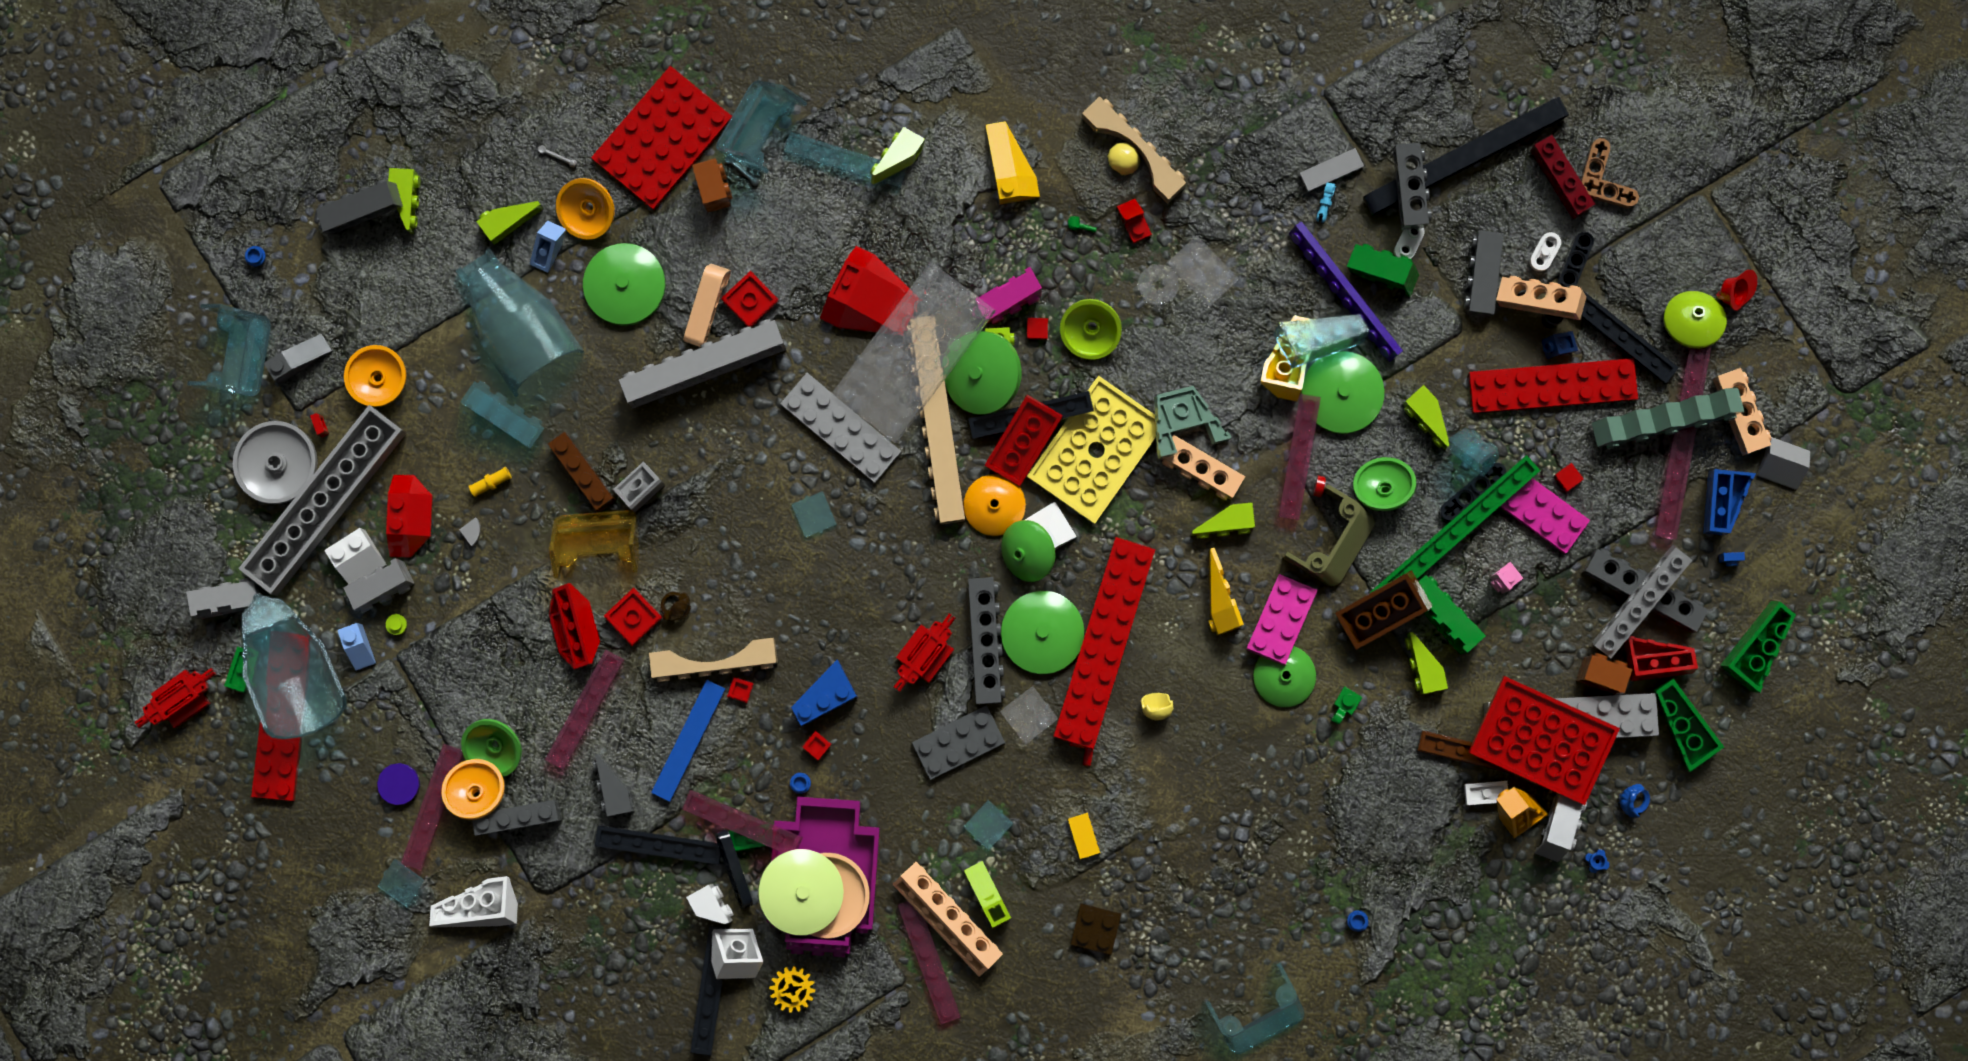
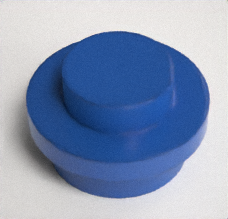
M252 246L245 252V260L249 265L257 267L265 262L266 253L261 247Z
M796 773L792 776L790 787L794 792L802 794L810 789L811 780L808 775Z
M1355 910L1348 915L1347 924L1353 931L1360 932L1367 927L1368 917L1364 912Z

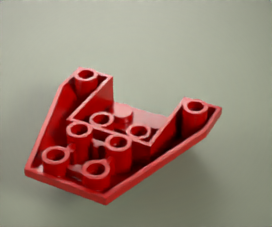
M855 246L845 260L827 296L820 319L838 328L903 336L921 299L875 254Z

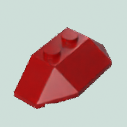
M393 475L390 484L386 537L390 557L411 558L431 537L433 495L415 475Z
M571 583L552 589L553 596L550 601L549 618L559 654L571 664L573 669L592 664L600 639L590 602Z

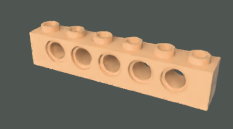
M917 862L892 884L979 977L1003 955L998 947L987 938L984 932L971 921L969 916L955 904V901L941 889L940 885Z

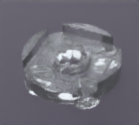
M1152 264L1140 274L1137 284L1141 298L1153 306H1161L1171 302L1179 289L1178 276L1171 268L1161 264ZM1158 280L1162 281L1164 288L1155 290V285L1152 283Z

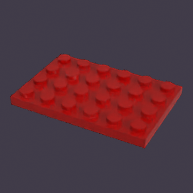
M669 66L594 153L591 159L651 209L655 210L730 123L733 116L672 66Z
M1503 675L1468 752L1585 805L1620 728Z

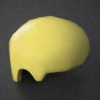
M1117 143L1109 150L1107 157L1109 165L1113 170L1121 175H1128L1138 169L1140 164L1139 153L1130 143Z
M1151 693L1141 698L1142 711L1146 717L1152 720H1163L1169 717L1174 709L1173 701H1170L1168 694Z

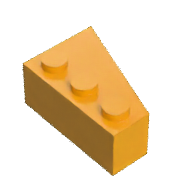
M1515 787L1502 791L1496 799L1499 819L1514 838L1548 816V813L1534 795Z

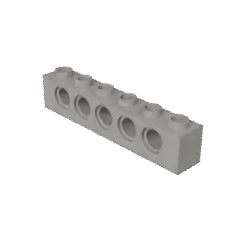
M1672 545L1592 641L1594 646L1612 658L1692 562V559Z

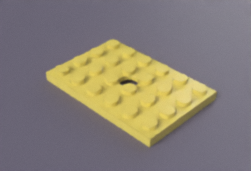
M1100 376L1095 379L1088 389L1094 411L1068 417L1027 475L1033 482L1094 524L1156 438L1155 414ZM1099 442L1104 446L1105 452L1101 457L1094 458L1089 454L1088 448L1092 443Z

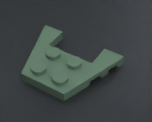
M1194 386L1162 393L1154 397L1158 459L1173 456L1177 453L1171 434L1205 425L1212 445L1231 439V435L1228 431H1224L1220 425L1221 422L1212 415L1208 409L1209 406Z

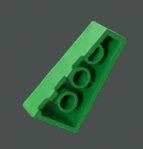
M1669 678L1653 690L1656 693V699L1687 771L1691 772L1724 748L1723 744L1674 679Z

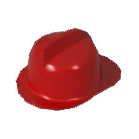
M1748 269L1738 277L1727 278L1724 280L1720 291L1716 294L1717 298L1721 299L1724 304L1730 305L1733 310L1738 311L1753 297L1758 284L1756 273Z

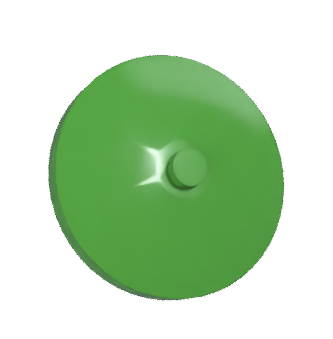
M628 243L611 245L598 252L589 262L583 277L584 296L593 312L606 322L621 326L638 324L652 316L661 305L666 290L664 271L655 256L638 245Z
M987 331L969 333L960 338L947 355L944 365L945 385L953 401L965 411L973 414H992L998 412L1010 404L1020 387L1022 369L1019 356L1012 344L999 334Z
M1347 351L1329 353L1315 361L1305 374L1301 391L1302 404L1309 418L1320 428L1336 434L1354 433L1368 426L1380 412L1384 401L1383 380L1377 368L1365 357Z
M1035 591L1020 597L1009 607L1002 622L1001 639L1007 655L1017 666L1035 674H1050L1064 669L1077 657L1084 639V624L1079 611L1067 598L1050 591Z

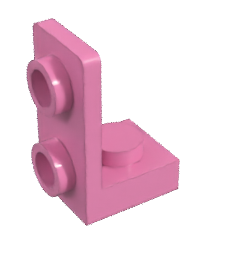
M1511 562L1489 577L1492 580L1490 582L1492 587L1502 594L1510 591L1515 584L1523 579Z

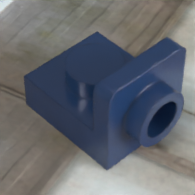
M1573 331L1553 334L1542 340L1546 359L1578 351Z

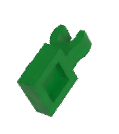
M1344 686L1333 704L1338 709L1331 721L1340 724L1346 713L1352 715L1362 696Z

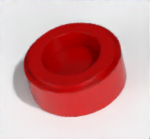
M1317 476L1313 496H1322L1326 482L1325 477Z

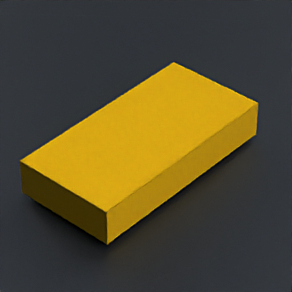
M1088 813L1069 818L1068 822L1079 858L1082 859L1100 853Z

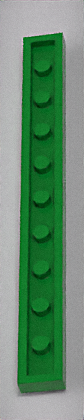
M1527 455L1523 457L1369 593L1410 570L1413 571L1416 578H1419L1541 470Z

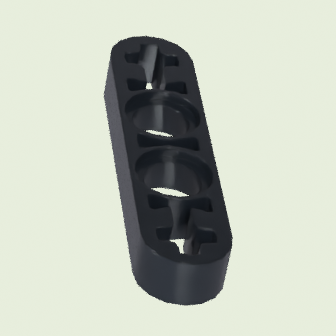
M1497 462L1487 467L1440 507V517L1444 521L1453 520L1506 473L1505 466ZM1492 468H1499L1501 470L1499 473L1500 477L1496 475L1489 481L1487 477L1493 473ZM1477 480H1483L1486 483L1484 491H1478L1475 488ZM1461 493H1467L1470 496L1468 504L1460 502L1459 496ZM1455 503L1457 504V506L1462 508L1461 511L1458 507L1455 510H1453V516H1446L1444 514L1446 512L1445 507L1449 509Z
M725 829L715 833L716 842L740 908L743 910L753 906V900L729 832Z

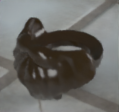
M669 592L661 600V610L664 612L663 619L672 622L683 620L691 610L690 598L686 592L681 594ZM671 596L678 597L679 601L673 603L670 611L665 608L666 600Z

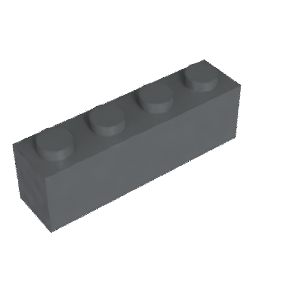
M380 180L372 187H362L358 189L357 193L345 194L337 201L323 203L322 207L316 209L322 232L335 234L403 207L397 184L388 180Z
M1479 230L1476 236H1472L1471 248H1474L1473 256L1469 258L1468 265L1472 269L1471 276H1468L1466 281V288H1469V294L1464 299V308H1467L1466 315L1489 318L1494 315L1504 233Z
M550 800L495 810L487 816L473 819L472 821L474 834L479 836L562 821L559 800Z

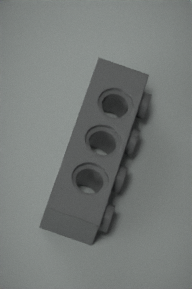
M1420 142L1396 144L1393 148L1401 230L1426 228L1429 221L1432 220L1431 209H1427L1429 189H1425L1427 170L1426 168L1423 169L1422 161H1425L1424 148H1421ZM1406 162L1414 163L1416 169L1409 170L1406 167ZM1409 182H1414V183H1416L1417 186H1418V189H1417V190H1411V189L1408 187V183H1409ZM1410 203H1418L1420 210H1413L1410 207Z

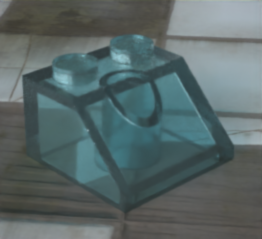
M1464 428L1448 440L1450 451L1484 477L1499 459L1498 448L1489 441L1488 443L1483 441L1481 435L1472 429L1470 431Z

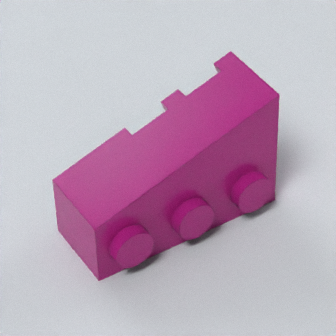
M1031 267L1026 268V273L1017 278L1013 276L1008 279L1009 282L1000 287L997 286L975 299L976 305L987 324L992 322L994 325L1004 319L1002 316L1008 313L1013 315L1022 309L1021 306L1027 303L1032 305L1040 300L1042 287Z

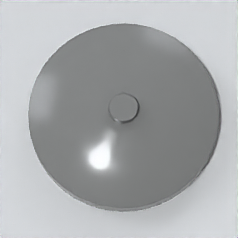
M282 421L264 422L251 428L242 436L233 455V471L239 486L252 498L268 504H282L292 501L317 471V453L311 439L298 427Z

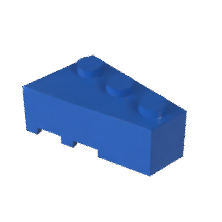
M1713 469L1708 472L1703 534L1724 536L1731 533L1741 510V505L1747 496L1749 486L1756 473Z
M836 660L791 708L803 727L858 698L839 660Z

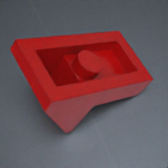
M1136 199L1116 207L1132 244L1152 236L1144 218V211Z

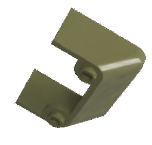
M1327 484L1323 492L1341 502L1339 514L1349 521L1329 557L1321 552H1314L1304 562L1291 553L1286 552L1282 559L1328 586H1336L1342 581L1374 527L1375 520L1356 500Z

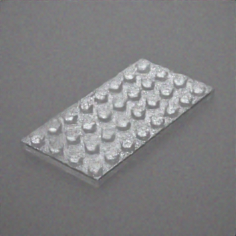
M930 261L831 394L897 444L996 310Z

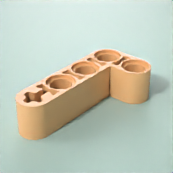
M709 264L705 267L684 334V342L699 347L707 342L723 288L727 286L731 270L714 264Z

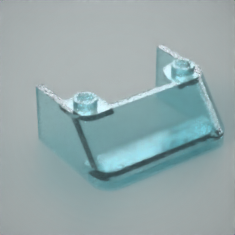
M760 80L754 81L749 86L733 117L719 138L716 149L752 170L768 173L769 170L762 165L764 163V153L760 151L762 145L779 116H789L793 112L795 104L806 106L807 102L784 85Z
M201 304L200 308L217 312V325L219 329L229 332L223 371H213L207 376L206 381H188L187 385L219 393L241 396L257 395L261 387L271 328L269 319L264 315L223 304Z
M1279 961L1273 963L1285 983L1275 993L1276 1001L1280 1007L1244 1027L1232 1015L1219 1019L1208 999L1203 1000L1228 1048L1235 1054H1242L1299 1023L1304 1018L1303 1006Z

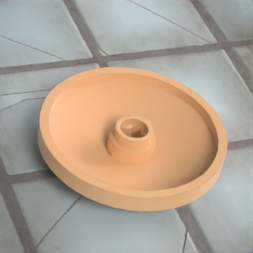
M820 853L828 858L837 868L843 882L844 894L841 908L835 919L824 929L810 935L819 938H834L850 932L860 923L869 905L870 892L867 879L856 863L836 853Z

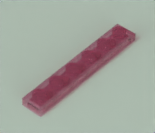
M1300 394L1279 517L1295 520L1300 518L1321 397Z
M608 650L604 651L546 756V761L563 770L565 769L625 659Z
M443 744L403 855L402 864L419 870L423 869L445 807L441 793L442 784L449 771L461 762L463 757L462 749Z
M694 790L689 791L683 806V810L782 853L798 850L803 837Z
M908 901L898 904L941 1025L960 1018L961 1015L926 920Z

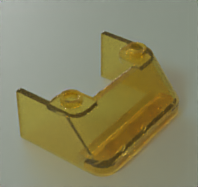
M625 510L562 515L554 519L549 547L554 578H558L560 566L569 567L577 561L578 555L618 553L621 560L632 562L633 572H638L639 540L635 512Z

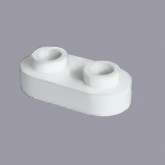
M1424 228L1416 229L1417 235L1411 234V229L1403 230L1394 248L1395 257L1405 256L1412 259L1424 236ZM1402 247H1407L1409 252L1403 253Z
M1549 232L1541 237L1529 260L1533 270L1543 272L1551 265L1561 246V239L1557 234ZM1546 241L1552 242L1553 246L1548 247ZM1536 259H1541L1543 264L1538 265Z

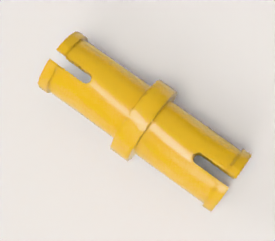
M503 467V469L491 475L487 474L484 476V479L469 485V489L472 495L477 497L489 489H496L497 485L512 479V476L507 467Z

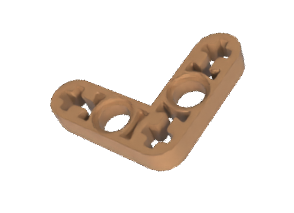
M1604 138L1596 139L1590 146L1581 182L1583 185L1591 182V186L1594 188L1602 185L1599 195L1596 194L1597 189L1588 191L1592 199L1623 208H1632L1639 200L1636 190L1602 180L1610 152V143ZM1602 144V148L1605 150H1603L1600 153L1599 158H1597L1595 156L1598 153V148H1596L1595 146ZM1590 163H1598L1600 171L1597 173L1592 172L1589 168ZM1610 187L1614 190L1612 198L1604 195L1605 188ZM1620 190L1622 191L1621 196L1631 194V198L1634 200L1627 203V199L1624 197H1620L1619 200H1616Z

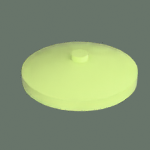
M804 849L791 850L774 858L763 871L758 886L759 904L767 920L779 930L793 935L813 934L828 926L837 916L844 894L843 882L835 865L822 854Z

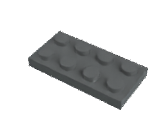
M987 705L912 742L930 780L1005 743Z

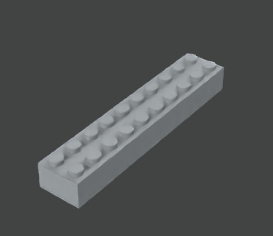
M368 405L238 569L267 592L278 596L406 435V432L374 407Z

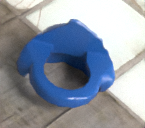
M1641 784L1628 787L1619 794L1620 807L1628 816L1639 818L1640 815L1638 813L1643 812L1649 806V792ZM1641 792L1644 796V801L1641 806L1635 808L1633 803L1636 796Z

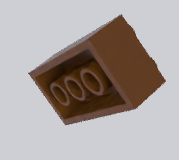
M1410 570L1345 606L1335 614L1355 649H1358L1428 611L1433 606L1413 571Z

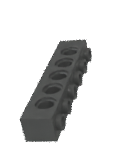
M1603 548L1594 550L1582 573L1627 598L1630 597L1649 574L1638 568L1635 570L1631 568V564L1624 559L1619 558L1617 560L1611 557L1612 553ZM1606 564H1610L1613 567L1611 575L1605 572ZM1624 574L1631 576L1632 582L1630 585L1623 581ZM1669 588L1665 593L1669 600L1668 604L1664 605L1659 600L1651 611L1691 633L1697 632L1708 609L1704 608L1702 602L1686 598L1684 592L1678 589L1673 591ZM1680 604L1685 605L1687 608L1685 615L1679 612Z
M993 577L968 579L976 705L1001 703V698H1005V686H1000V678L1004 677L1003 665H999L998 658L1003 657L1002 644L997 643V636H1001L1000 623L996 624V615H1000L999 603H995L994 596L998 594V582H994ZM980 595H989L990 602L987 605L980 604L978 601ZM982 615H989L992 621L989 625L984 626L980 623L979 620ZM985 635H989L993 639L992 645L988 647L981 644V638ZM991 656L994 659V665L992 667H985L982 664L984 657ZM993 677L996 681L993 688H986L983 684L985 678Z

